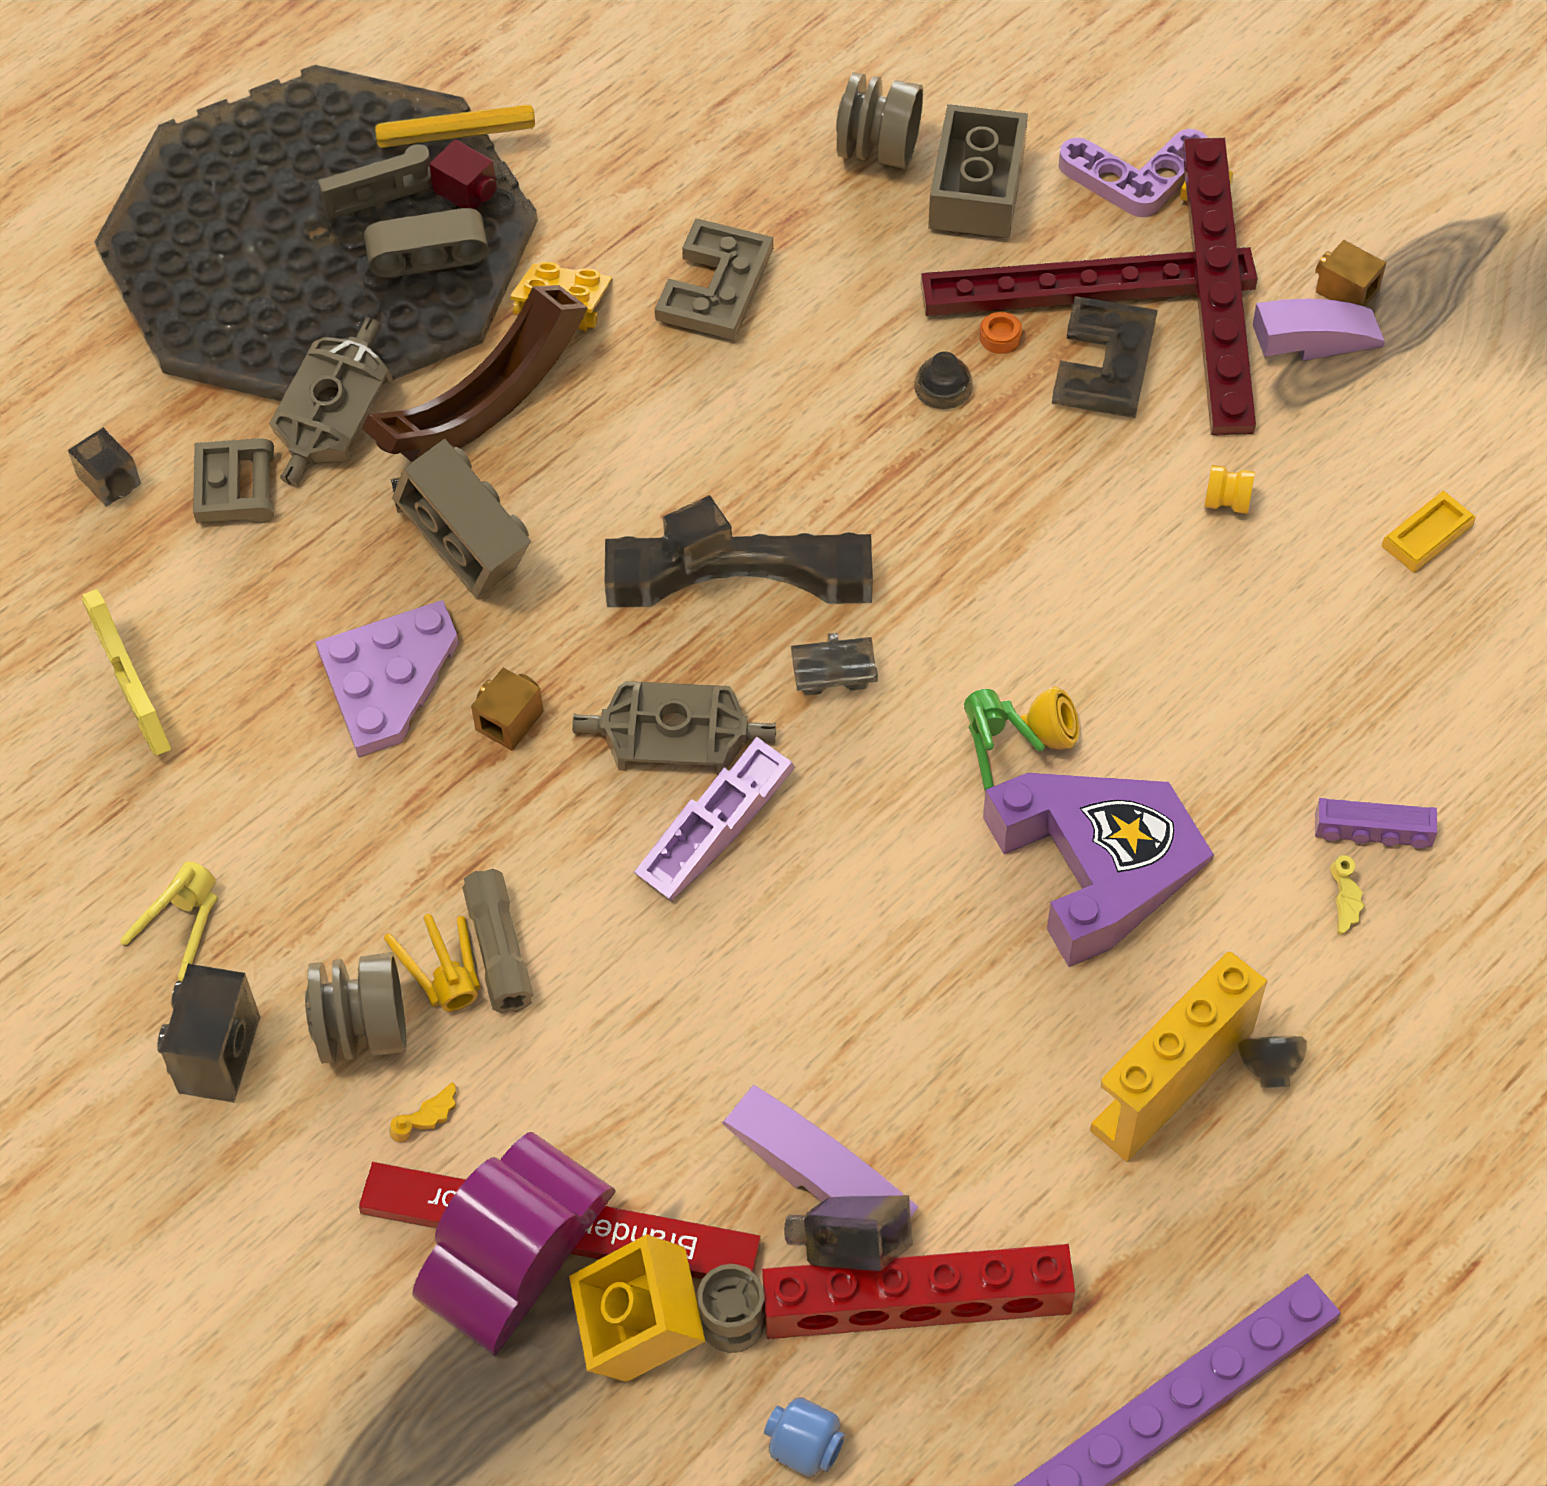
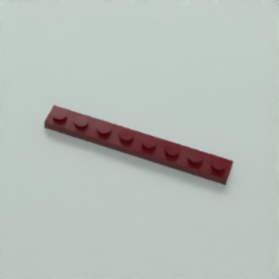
M1225 137L1185 138L1182 151L1211 435L1254 434L1256 420Z
M1251 247L1237 248L1242 291L1256 290L1258 278ZM1193 252L921 273V290L925 316L1197 294Z

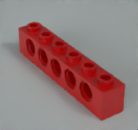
M1069 1244L762 1269L767 1339L1070 1315L1075 1297Z

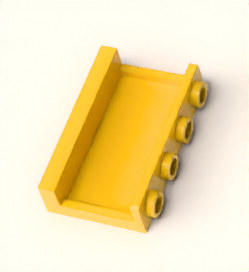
M1226 952L1102 1077L1101 1087L1115 1099L1091 1123L1090 1131L1128 1162L1253 1033L1268 980L1233 952Z

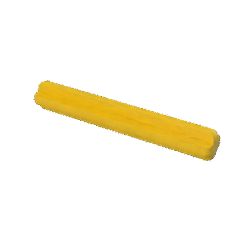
M525 104L378 123L375 127L378 146L386 148L532 129L535 127V114L532 105Z

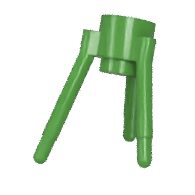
M977 690L966 698L964 710L970 721L969 730L974 739L985 791L994 787L986 749L992 750L994 748L992 736L1002 732L1005 728L1006 720L1009 719L1037 751H1043L1045 745L1016 713L1012 702L1009 700L1001 702L994 690Z

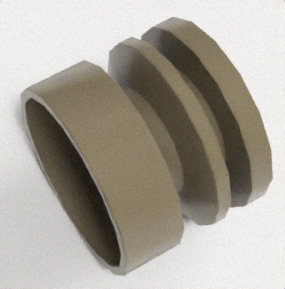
M852 73L845 93L841 98L837 114L838 156L851 158L856 147L857 160L866 161L873 145H878L879 164L907 169L911 162L919 133L923 108V85L894 80L887 97H884L881 77L872 76L867 87L865 74Z
M393 952L360 956L358 979L352 980L349 978L342 959L333 960L331 983H329L323 962L310 963L308 965L307 991H305L306 1017L309 1033L316 1045L321 1064L336 1062V1040L339 1039L346 1060L356 1058L357 1037L361 1036L366 1037L373 1057L406 1052L407 1041L403 998Z

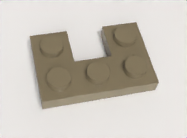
M695 218L682 247L683 259L717 267L708 288L668 279L655 307V320L734 340L774 249L773 237Z

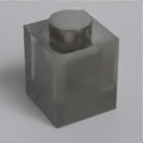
M104 427L68 450L77 477L105 507L119 498L126 497L133 489L141 485L133 457Z
M710 495L663 516L664 536L660 537L662 549L670 561L676 560L685 574L733 553L732 526Z

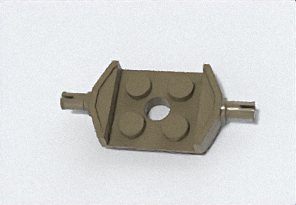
M366 317L356 338L350 336L347 340L323 337L314 341L269 423L277 437L289 448L292 456L283 474L280 476V479L285 483L290 484L291 482L292 486H297L307 464L311 462L350 461L352 455L348 448L383 382L391 384L393 380L385 364L371 351L370 346L382 327L378 321L372 319L371 322V318ZM328 387L338 389L334 399L327 402L317 400L321 390Z
M625 681L618 686L608 708L602 709V716L574 713L572 730L573 733H601V736H606V742L618 770L626 771V761L716 765L717 775H719L723 768H729L740 751L742 743H747V740L753 741L758 737L762 741L775 743L776 723H748V716L742 714L736 695L730 686ZM670 713H679L686 718L678 726H668L662 722L663 717Z

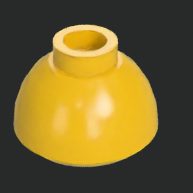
M1057 686L1039 694L1032 702L1028 713L1021 715L1022 720L1046 747L1060 750L1070 749L1075 746L1079 738V720L1075 706L1070 696Z

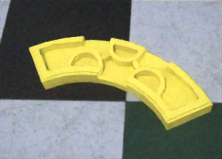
M98 589L83 594L81 599L111 665L114 667V674L127 703L130 705L136 719L139 720L137 722L149 748L156 756L170 751L171 747L157 713L132 665L104 599Z

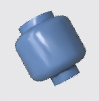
M802 1397L795 1398L785 1409L777 1405L764 1429V1434L771 1437L769 1443L770 1456L775 1461L807 1477L814 1476L821 1469L826 1472L831 1469L840 1453L846 1436L845 1433L840 1431V1420L836 1414Z

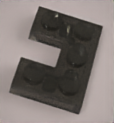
M1075 296L1066 339L1107 345L1102 367L1060 360L1052 395V404L1136 418L1158 310Z

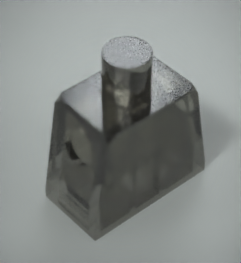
M909 1195L827 1198L805 1215L790 1214L787 1216L784 1227L786 1243L788 1245L806 1246L807 1261L813 1266L881 1271L913 1245Z

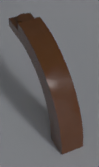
M560 285L532 287L523 308L506 335L472 373L444 394L420 406L395 412L369 414L362 430L376 441V445L381 450L390 454L401 453L410 462L415 461L443 439H446L453 448H462L480 437L511 413L534 390L569 344L588 307Z

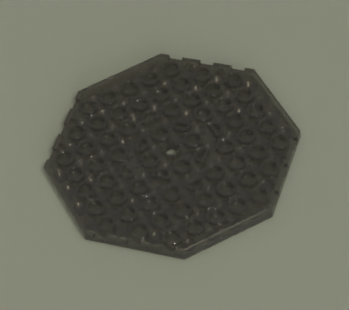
M312 65L300 70L301 76L284 83H280L279 79L252 88L248 90L250 96L229 103L227 99L200 108L196 110L198 115L180 123H176L172 119L159 124L94 243L99 257L162 373L282 401L313 342L323 337L347 340L350 336L356 338L366 317L371 318V322L372 319L378 321L382 326L370 347L371 351L388 368L393 380L482 344L538 221L536 208L520 190L519 182L506 162H502L496 153L494 144L488 134L455 138L494 162L497 189L488 201L483 202L475 209L483 217L489 251L485 259L475 264L382 278L375 276L371 273L368 266L364 241V231L368 226L385 220L462 208L433 192V186H431L429 189L328 220L323 209L318 180L403 155L412 145L418 144L427 147L430 161H432L455 139L381 148L377 144L376 125L378 123L471 112L465 99L456 95L329 67ZM317 228L328 230L320 235H314L313 239L308 234V232H312ZM328 387L321 390L317 400L327 402L334 399L338 389Z

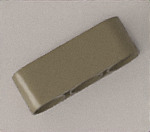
M470 208L380 221L371 224L364 231L369 269L375 276L382 278L475 264L485 259L489 251L483 217L477 210Z

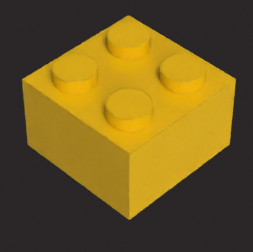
M646 1234L569 1276L588 1372L628 1382L705 1342L686 1249L683 1246Z

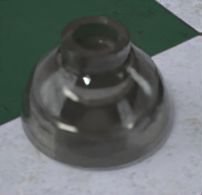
M945 351L939 352L923 362L918 369L914 380V390L918 398L928 406L938 409L954 408L963 404L970 397L973 390L972 375L967 365L954 354Z
M1302 1036L1246 1038L1239 1042L1238 1049L1247 1069L1260 1078L1261 1088L1290 1086V1076L1300 1068L1305 1059L1307 1040Z

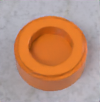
M994 312L982 320L979 339L985 349L993 353L1004 354L1015 350L1019 346L1022 325L1017 317L1007 312Z

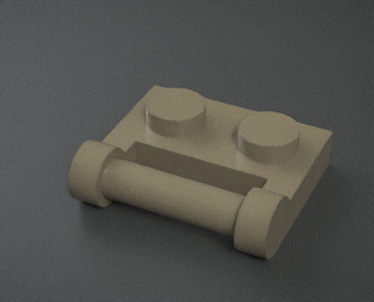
M264 438L195 443L193 514L196 523L250 519L256 523H266L274 518V503L270 500V462L274 459L273 442ZM241 460H251L253 462L252 498L240 499Z

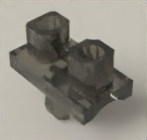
M837 633L827 634V642L791 646L796 691L802 690L806 696L821 694L828 687L844 686L851 691L866 689L868 683L878 682L872 637L838 640Z

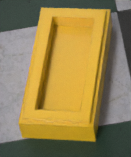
M1443 490L1386 535L1383 539L1382 547L1415 573L1474 525L1476 516Z

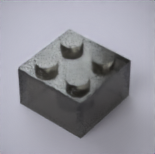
M188 964L183 981L178 980L173 988L171 998L172 1016L169 1024H163L160 1029L157 1050L164 1059L167 1073L170 1074L178 1094L235 1103L261 1017L245 973Z

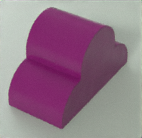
M534 1132L526 1133L508 1149L500 1160L492 1157L484 1161L472 1172L456 1192L435 1232V1242L437 1245L426 1259L414 1283L412 1291L414 1299L496 1357L615 1194V1189Z

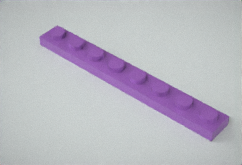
M1307 1273L1014 1486H1112L1339 1319L1341 1312Z

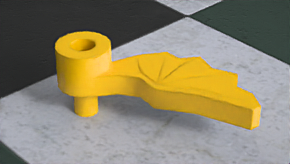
M451 1082L436 1096L422 1102L419 1111L413 1114L395 1116L390 1123V1137L394 1141L404 1142L410 1137L412 1127L435 1129L437 1123L446 1122L447 1114L456 1106L453 1099L456 1092L455 1083Z

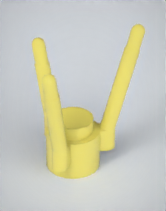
M184 862L166 890L120 939L121 944L128 945L170 901L184 911H191L194 907H199L178 974L179 981H186L209 911L218 900V897L210 892L216 883L215 877L209 870L198 863Z

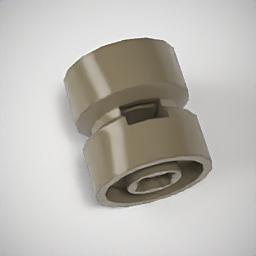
M737 1264L721 1265L710 1270L701 1280L697 1292L704 1337L717 1350L727 1353L742 1352L755 1345L761 1338L765 1328L763 1285L754 1272L747 1267Z

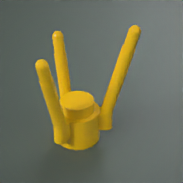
M427 913L423 917L441 963L433 971L434 980L432 982L390 933L385 934V942L426 992L432 1007L441 1005L444 1011L452 1012L465 1008L478 997L477 990L481 988V984L475 973L469 932L464 916L457 917L463 967L460 966L459 962L451 961L433 916Z

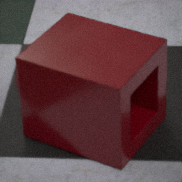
M457 139L451 142L429 163L433 192L461 208L475 210L480 204L488 201L497 189L493 160Z

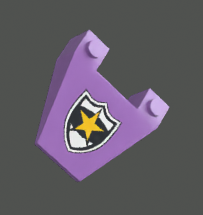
M1025 773L985 790L983 819L1003 854L1051 835L1082 888L1050 902L1047 930L1068 967L1111 950L1205 867L1214 856L1169 782Z

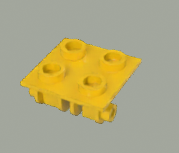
M552 262L533 263L510 296V300H515L513 314L519 315L532 287L560 285L588 307L578 330L587 331L588 327L596 328L598 312L593 310L610 285L612 276L600 275L597 270L588 268L577 271L564 269Z

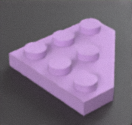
M443 600L316 641L319 656L358 757L402 743L410 729L409 722L419 706L422 707L439 679L438 672L446 658H451L459 644L457 633Z

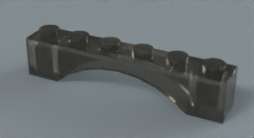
M847 532L840 535L801 533L790 536L756 534L753 536L725 537L723 535L679 537L671 535L664 538L625 536L605 539L604 584L607 608L652 607L668 595L687 586L711 579L737 576L767 578L788 583L812 593L827 604L872 603L871 534Z

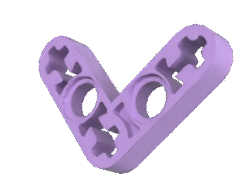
M1196 129L1181 130L1140 170L1089 140L1072 138L1065 141L1060 147L1059 168L1067 177L1126 212L1137 217H1148L1155 214L1185 182L1184 161L1182 159L1184 139L1208 137ZM1161 168H1170L1177 175L1166 178L1157 174L1156 171ZM1111 172L1117 174L1120 179L1115 182H1106L1099 176L1103 173Z

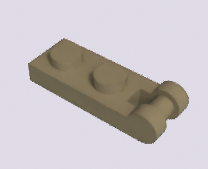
M418 144L412 145L403 155L318 180L323 209L328 220L429 189L432 186L429 167L431 161L427 147Z

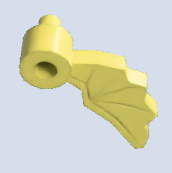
M1347 855L1338 857L1330 867L1331 874L1338 883L1340 891L1335 898L1338 910L1337 934L1339 935L1349 930L1350 925L1359 922V912L1365 907L1361 900L1363 892L1349 878L1355 870V862Z

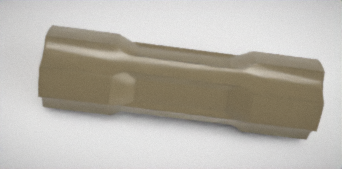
M493 868L486 871H475L464 878L465 884L462 889L469 917L474 923L485 967V982L492 1010L500 1013L519 1011L532 1004L531 997L534 994L526 964L521 958L509 911L510 900L503 873Z

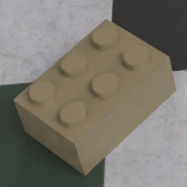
M947 104L930 192L928 228L1010 238L1025 152L1028 113Z
M443 439L403 469L392 499L477 599L517 568L531 540L528 538L529 533L524 523L517 516H510L501 506L499 495L493 486L486 481L481 482L471 470L472 466L466 454L458 447L453 448L446 439Z

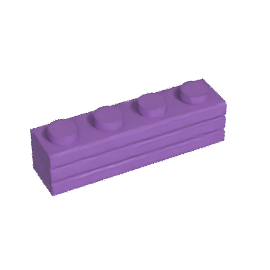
M1319 798L1315 812V837H1323L1328 841L1347 839L1353 840L1356 843L1371 841L1382 842V844L1387 846L1406 844L1414 848H1426L1427 846H1433L1437 835V808Z

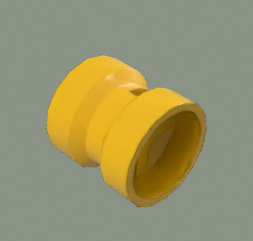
M1211 465L1204 507L1218 509L1221 506H1228L1234 512L1248 514L1255 472L1241 470L1238 473L1228 472L1224 466Z

